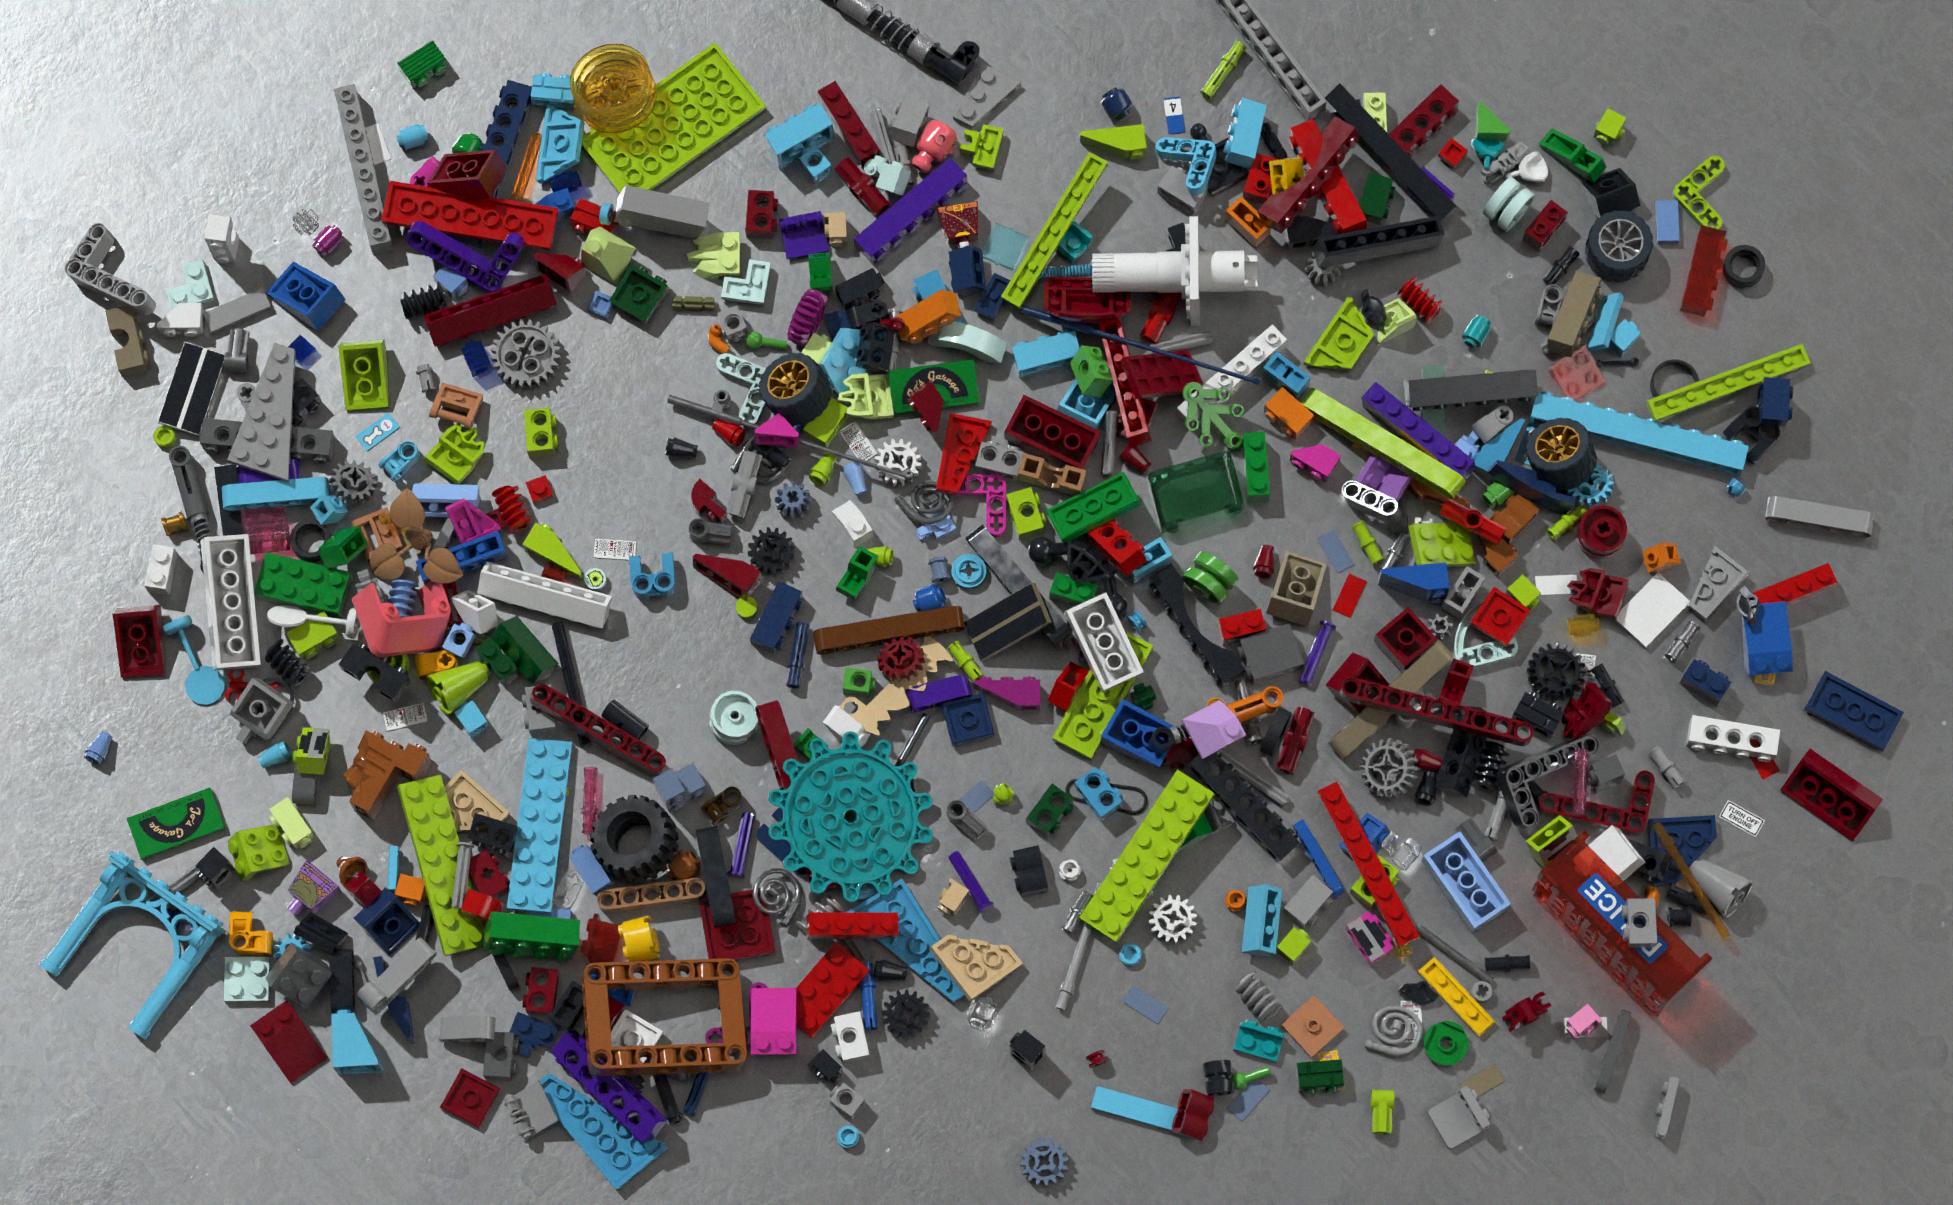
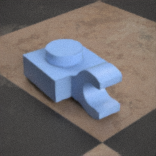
M942 511V512H940V513H938V514H936V515H934V516H932V517H929V518H934V517L940 516V515H941L942 513H944L945 511ZM948 515L942 521L917 528L916 534L919 540H923L933 534L937 540L955 532L956 527L950 515Z

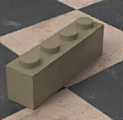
M1576 270L1549 334L1548 351L1572 358L1574 351L1579 350L1582 342L1581 334L1586 333L1588 329V317L1593 316L1595 312V300L1600 299L1603 287L1600 286V277Z

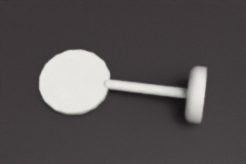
M292 605L275 606L267 612L268 620L278 626L293 627L303 624L306 620L346 625V636L348 638L355 639L357 635L359 619L355 608L349 610L347 620L307 615L303 609Z

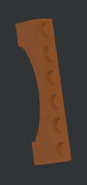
M1412 478L1406 487L1420 503L1423 500H1427L1443 506L1448 499L1415 478ZM1456 495L1452 499L1471 509L1470 503L1465 498H1460ZM1471 517L1467 520V523L1475 526L1479 521L1477 518ZM1475 534L1485 556L1482 563L1498 578L1517 560V549L1510 542L1506 543L1503 539H1501L1497 546Z

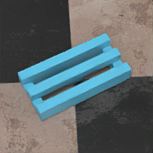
M398 846L389 847L387 889L395 894L400 873L401 850Z

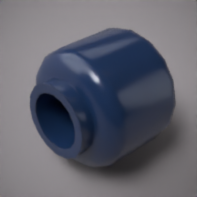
M1115 87L1102 95L1101 105L1110 118L1118 117L1121 120L1130 114L1128 109L1132 107V101L1124 89H1117Z

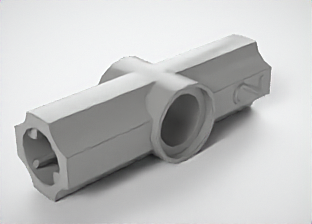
M744 450L739 470L736 472L733 480L727 514L745 518L750 497L753 496L757 484L756 477L762 461V455Z

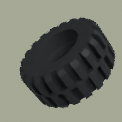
M629 795L628 799L623 797L616 799L617 802L615 804L610 802L606 805L607 809L604 812H599L597 815L598 821H594L591 827L594 833H590V841L593 843L590 847L597 862L610 876H613L620 882L625 881L627 884H634L635 880L641 884L646 883L648 878L652 880L657 878V874L660 871L664 873L668 869L666 865L669 862L672 863L675 859L673 852L678 851L679 845L676 841L679 840V834L676 831L674 821L658 802L650 800L646 796H640L638 799L636 795ZM638 824L651 826L650 840L642 850L632 855H621L618 853L619 839L627 829Z

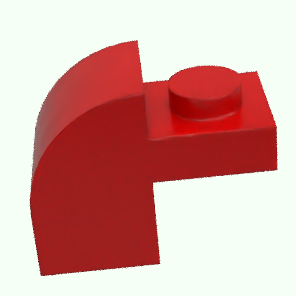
M468 889L461 911L464 915L480 919L482 924L485 925L491 912H502L504 903L491 896Z

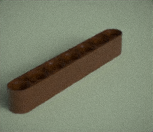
M951 606L820 628L813 631L816 653L826 655L884 645L885 642L891 644L892 638L899 641L901 636H903L904 641H907L909 637L912 640L928 636L934 637L957 633L965 630L962 607Z

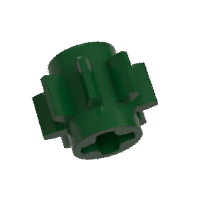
M1143 682L1133 686L1134 692L1130 693L1133 704L1137 707L1142 706L1143 710L1152 708L1153 701L1157 700L1152 686H1145Z

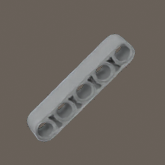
M1769 496L1765 519L1774 523L1869 538L1872 534L1874 514L1792 498Z

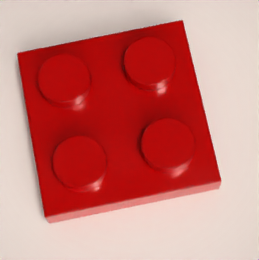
M1493 587L1470 621V625L1507 648L1531 610L1496 587Z

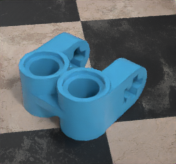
M673 552L662 553L663 571L657 574L642 573L640 556L629 557L631 586L637 598L648 599L651 596L669 597L675 592L676 580ZM663 580H668L670 585L662 588L659 586V583ZM646 582L648 587L645 590H639L637 588L638 584Z

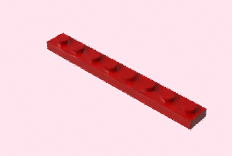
M1336 781L1318 790L1317 794L1399 948L1419 939L1420 936L1338 782Z

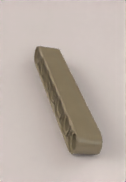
M1437 640L1388 686L1415 693L1447 664L1454 655L1440 640ZM1391 696L1388 698V702L1396 705L1399 703V699ZM1366 706L1333 736L1328 744L1344 759L1393 713Z

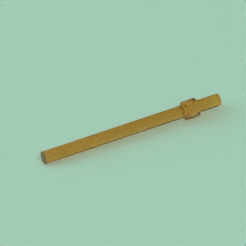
M1660 822L1654 824L1652 827L1661 839L1660 844L1672 856V859L1722 939L1724 940L1731 936L1675 847L1676 842L1672 836L1667 834Z

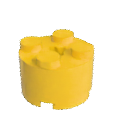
M650 915L624 921L622 925H618L620 937L624 938L626 944L623 947L624 957L629 962L652 961L660 958L658 954L660 947L655 928L650 929L649 923L653 922Z

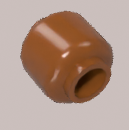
M680 850L674 855L675 859L673 862L667 864L669 868L667 870L668 875L673 881H676L677 879H690L697 874L700 861L691 850Z

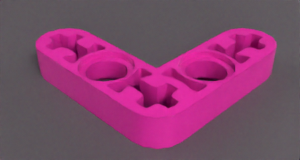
M967 474L965 490H962L961 486L957 496H986L987 530L994 538L1003 536L1006 532L1005 479L998 474ZM977 480L980 482L981 487L975 491L971 490L968 487L969 482ZM984 480H987V485H992L997 480L1002 486H999L998 490H994V486H987V490H984ZM993 501H999L1003 507L999 511H993L990 508V504ZM994 517H998L999 526H1002L998 532H995L994 528H990V526H994Z

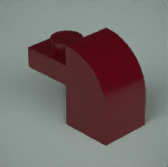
M1453 658L1439 700L1460 705L1474 665Z

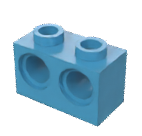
M1277 351L1263 367L1262 372L1266 379L1280 389L1283 387L1296 399L1309 386L1311 379L1308 374Z
M1095 767L1075 781L1074 787L1099 820L1102 821L1122 807L1121 799L1123 796L1116 787L1112 788L1108 783L1110 779L1107 774ZM1090 780H1097L1100 785L1092 789L1087 783ZM1109 797L1113 800V803L1110 806H1104L1101 803V799Z

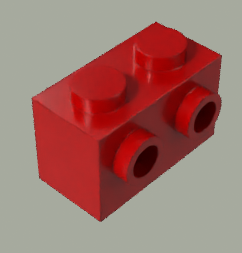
M1256 153L1243 191L1244 199L1264 204L1270 195H1273L1269 161L1279 159Z

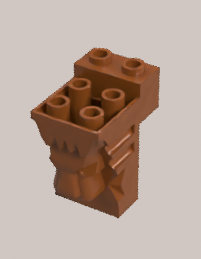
M365 730L358 746L359 752L353 759L352 766L343 775L347 785L353 790V795L349 802L354 811L374 821L400 776L411 782L424 779L432 765L430 755L426 752L427 749L417 743L415 746L408 743L405 750H403L404 747L395 741L389 743L384 740L382 734L374 730L372 733Z

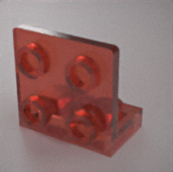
M594 913L593 919L589 918L586 931H588V938L583 940L580 952L583 953L582 957H584L588 965L591 963L615 962L621 939L618 925L601 921L599 914Z

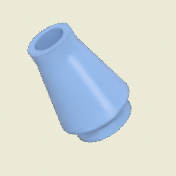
M853 462L843 466V475L853 489L854 494L866 492L863 465L861 466L860 463Z

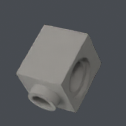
M737 305L717 313L719 323L728 342H737L745 338L748 330ZM732 322H736L739 324V326L736 329H730L728 327V325Z
M845 1083L840 1087L837 1085L829 1095L831 1097L830 1104L851 1120L865 1103V1098ZM843 1095L852 1097V1101L848 1105L841 1104L839 1100Z

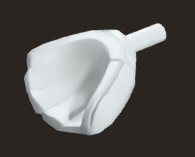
M1536 151L1522 159L1518 171L1507 173L1506 176L1508 179L1509 177L1521 175L1523 180L1541 183L1548 177L1549 171L1547 163L1540 153Z

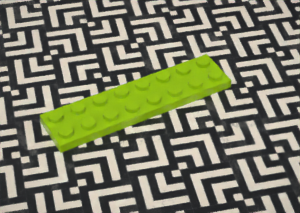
M1177 769L1079 918L1117 943L1215 796V793Z
M441 775L399 784L397 786L443 955L448 956L484 947V937L482 935L484 934V928L480 919L464 915L461 909L452 908L459 849L456 845L459 842ZM468 874V882H467L466 894H467L468 889L473 890V889H472V885H471V881H470V878H469V874Z

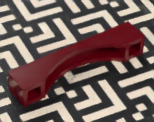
M1336 116L1322 132L1321 152L1310 172L1294 186L1280 193L1270 195L1257 211L1263 224L1281 234L1286 228L1291 226L1296 215L1304 210L1309 199L1317 194L1322 183L1330 178L1336 166L1341 164L1349 150L1356 146L1359 137L1354 126Z

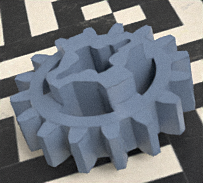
M1040 1137V1143H1036L1033 1139L1032 1147L1025 1145L1024 1148L1027 1153H1021L1020 1157L1025 1159V1161L1020 1162V1166L1026 1168L1022 1171V1174H1029V1182L1035 1179L1036 1186H1039L1040 1182H1044L1045 1187H1048V1181H1052L1055 1185L1057 1184L1056 1177L1063 1179L1064 1175L1061 1171H1067L1068 1167L1063 1165V1163L1068 1162V1158L1062 1156L1066 1153V1150H1059L1060 1142L1053 1145L1052 1138H1049L1048 1142H1044L1043 1137ZM1039 1148H1049L1047 1151L1042 1152L1037 1150ZM1056 1154L1059 1158L1058 1167L1053 1163V1158ZM1048 1156H1049V1159H1048V1164H1049V1165L1047 1166V1165L1044 1164L1043 1166H1040V1168H1039V1165H1040V1160H1039V1159L1041 1158V1159L1044 1160L1045 1158H1048ZM1030 1157L1035 1161V1166L1032 1170L1029 1166ZM1046 1172L1051 1174L1050 1176H1039L1041 1173Z

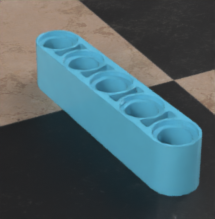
M326 477L289 479V482L276 480L229 484L221 488L223 509L227 511L314 504L322 494L330 496L329 479Z

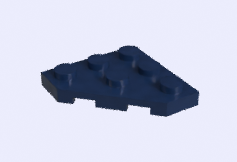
M1715 815L1648 819L1650 847L1672 856L1663 880L1654 879V886L1676 885L1689 870L1693 862L1698 860L1717 838ZM1656 860L1651 862L1652 870L1656 867Z

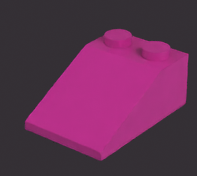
M752 988V1056L797 1055L796 988Z

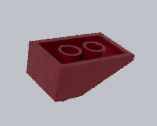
M496 150L444 154L427 184L429 187L470 199H488L494 194L508 168Z
M161 605L117 608L112 615L121 678L165 674Z
M288 1000L250 1025L290 1084L328 1058Z

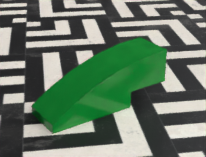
M1553 128L1539 143L1541 148L1559 162L1593 183L1607 168L1603 157L1587 150L1584 144Z

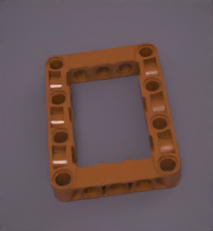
M733 959L591 963L584 969L581 982L589 1071L593 1075L623 1076L731 1072L742 1068L747 1057L740 971L739 965ZM722 970H728L732 975L726 976L722 973ZM683 971L688 976L681 977L679 976L678 972ZM640 973L644 978L638 979L633 974ZM595 974L599 979L592 980L589 975ZM696 986H713V988L718 989L719 1002L717 1010H720L721 1022L719 1031H722V1043L612 1047L607 989H624L625 991L651 990L657 987L690 989L696 988ZM736 1054L739 1060H733L729 1055ZM685 1056H692L695 1061L689 1062L685 1059ZM646 1057L650 1060V1063H643L640 1058ZM602 1059L606 1064L599 1065L595 1060Z

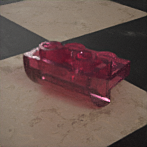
M284 506L240 510L243 534H248L250 554L290 550L289 523L285 515Z

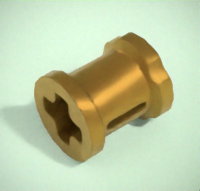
M182 511L178 515L161 518L167 536H170L172 532L188 529Z

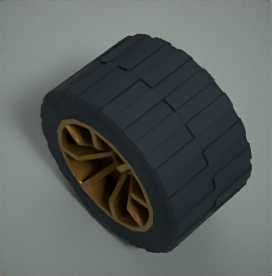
M790 353L774 360L765 369L759 382V393L762 400L774 416L780 413L791 426L812 422L822 414L831 400L832 388L828 378L815 360L803 353Z
M1570 418L1551 419L1540 424L1527 439L1526 455L1532 470L1537 471L1536 479L1554 484L1556 491L1571 490L1585 483L1594 473L1597 465V455L1586 427L1581 425L1580 422Z

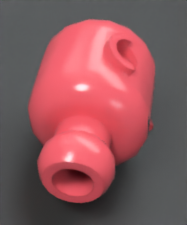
M939 120L930 121L916 142L920 153L912 159V165L917 170L926 173L930 170L932 161L943 162L948 154L953 153V146L957 141L956 132Z

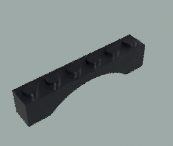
M1170 563L1150 576V585H1148L1150 591L1154 596H1159L1162 601L1160 604L1167 614L1171 613L1175 619L1173 623L1179 632L1183 631L1187 636L1185 640L1191 649L1195 648L1199 655L1197 657L1200 663L1210 669L1212 672L1210 677L1216 685L1220 684L1224 688L1243 676L1245 668L1235 653L1212 643L1193 625L1184 604V580L1173 564Z

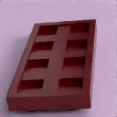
M1189 350L1171 352L1192 359ZM1158 353L1125 356L1120 360L1135 399L1182 394L1185 385L1190 382L1203 385L1194 364Z

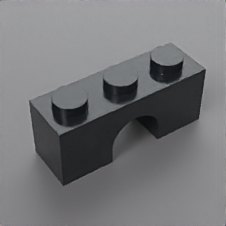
M352 643L338 664L342 671L359 681L368 671L379 672L381 678L376 685L378 693L395 703L398 702L411 682L406 670L399 666L396 668L389 665L390 661L388 659L374 656L371 654L370 649L363 644L358 646Z

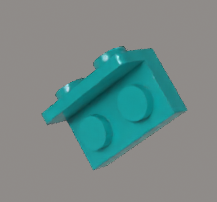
M1073 221L1057 250L1073 263L1090 247L1093 236L1087 229L1082 228Z
M1252 1020L1241 1021L1233 1051L1276 1063L1284 1033H1281L1279 1028L1268 1026V1028L1260 1027L1258 1022Z

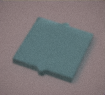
M996 223L982 251L983 258L994 262L996 266L1001 265L1013 270L1027 242L1028 236L1014 231V228L1009 229Z

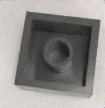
M291 942L265 979L271 988L307 1009L332 972L326 963Z

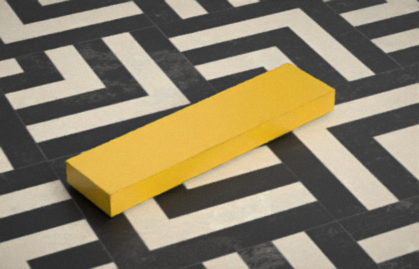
M1435 957L1417 972L1478 1038L1495 1024L1493 1018Z

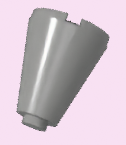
M1704 859L1694 861L1689 868L1691 879L1725 917H1729L1738 909L1736 905L1740 900L1744 902L1753 885L1752 881Z

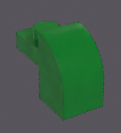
M830 252L809 254L810 288L818 291L833 290Z
M859 546L848 563L846 573L836 586V591L855 601L861 590L869 582L875 570L878 555Z

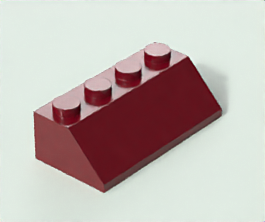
M1023 395L1004 431V439L1061 467L1069 465L1085 470L1102 432Z
M1809 748L1780 789L1852 841L1855 840L1883 800L1811 748Z

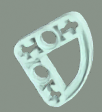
M1484 601L1471 608L1463 617L1454 639L1455 659L1462 660L1463 655L1471 658L1474 657V652H1477L1476 655L1479 662L1476 663V658L1469 661V664L1474 665L1473 669L1509 660L1516 655L1518 650L1515 636L1508 645L1509 647L1513 646L1511 653H1508L1506 650L1503 651L1504 646L1495 640L1463 649L1464 636L1470 626V621ZM1483 649H1490L1493 657L1489 660L1483 659L1480 652Z

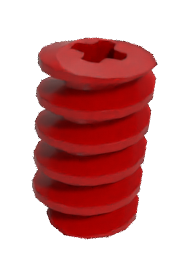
M1414 277L1404 284L1397 295L1401 294V301L1407 300L1406 305L1408 307L1413 306V312L1420 311L1419 317L1421 319L1426 317L1425 323L1429 324L1442 312L1443 308H1440L1442 300L1435 303L1436 295L1428 297L1430 289L1422 291L1421 289L1424 284L1415 285L1417 277Z
M507 485L494 490L492 496L496 497L495 503L499 505L498 510L502 513L501 517L503 520H506L505 526L509 528L508 533L514 534L525 529L533 518L525 517L529 513V509H521L526 503L524 501L518 502L523 497L522 494L515 495L519 487Z

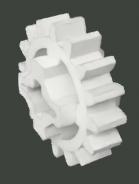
M891 439V445H888L886 442L883 443L884 450L878 448L877 452L880 456H875L877 465L905 474V471L909 470L907 464L912 459L913 463L910 470L914 476L918 477L919 473L916 469H921V463L918 462L921 460V455H915L918 452V448L914 447L911 449L910 441L905 445L903 444V439H900L899 443ZM886 455H887L889 461H888V462L886 463V465L884 466L883 462H884V459H885V457H886ZM894 459L898 462L902 461V466L898 463L894 464ZM882 470L878 473L879 478L885 476L886 484L892 480L893 486H896L897 482L905 486L906 479Z
M1168 895L1167 901L1161 897L1159 900L1160 905L1153 904V908L1156 911H1150L1149 916L1154 918L1149 920V925H1154L1151 930L1152 933L1158 932L1157 939L1159 940L1162 937H1166V943L1173 939L1174 943L1177 944L1178 938L1185 941V934L1192 935L1193 931L1190 927L1194 928L1197 924L1192 921L1197 918V914H1191L1194 906H1187L1188 899L1181 902L1179 895L1176 897V900H1172L1171 895ZM1167 906H1172V908H1170L1167 911L1162 910ZM1180 908H1182L1185 911V913L1187 914V918L1186 916H1183L1181 914V912L1179 911ZM1172 915L1176 916L1174 924L1170 923L1169 919ZM1158 921L1165 925L1166 931L1160 927ZM1180 927L1184 928L1182 931L1174 933V930Z

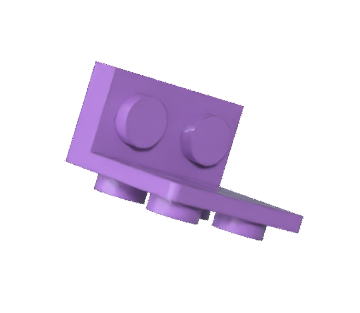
M1372 453L1355 481L1398 501L1413 477Z

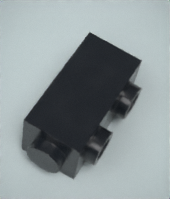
M871 268L836 285L835 293L843 308L847 311L851 307L862 305L867 300L873 301L879 298L881 293H883L885 281L880 272L876 274L874 268Z

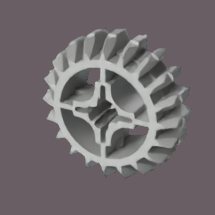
M1388 738L1387 742L1384 739H1380L1379 745L1373 743V750H1365L1369 756L1361 758L1363 761H1366L1365 765L1360 766V769L1365 770L1361 777L1368 778L1364 783L1365 786H1371L1370 791L1373 793L1377 791V796L1380 797L1384 794L1386 798H1391L1392 794L1394 797H1399L1400 791L1407 793L1406 786L1411 788L1414 786L1411 779H1418L1416 775H1413L1414 771L1420 770L1419 767L1414 766L1419 760L1411 758L1415 754L1414 750L1408 751L1409 745H1402V741L1398 739L1395 742L1392 738ZM1395 751L1401 756L1404 765L1398 764ZM1384 752H1386V754L1383 755V760L1380 763L1376 764L1378 758ZM1391 765L1392 767H1398L1397 769H1392L1389 771H1387L1386 769H1381L1382 767H1387ZM1375 771H1379L1382 774L1384 785L1378 780ZM1403 772L1400 780L1393 784V782H1396V776Z

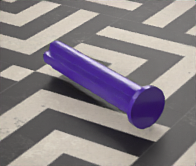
M1323 620L1319 622L1321 626L1299 678V681L1303 684L1310 685L1312 683L1332 630L1336 629V626L1330 622Z
M744 812L741 816L731 869L727 873L728 876L733 878H745L743 871L755 818L754 814L750 812Z
M959 851L951 853L949 860L979 907L978 912L983 913L987 911L994 903L988 900Z

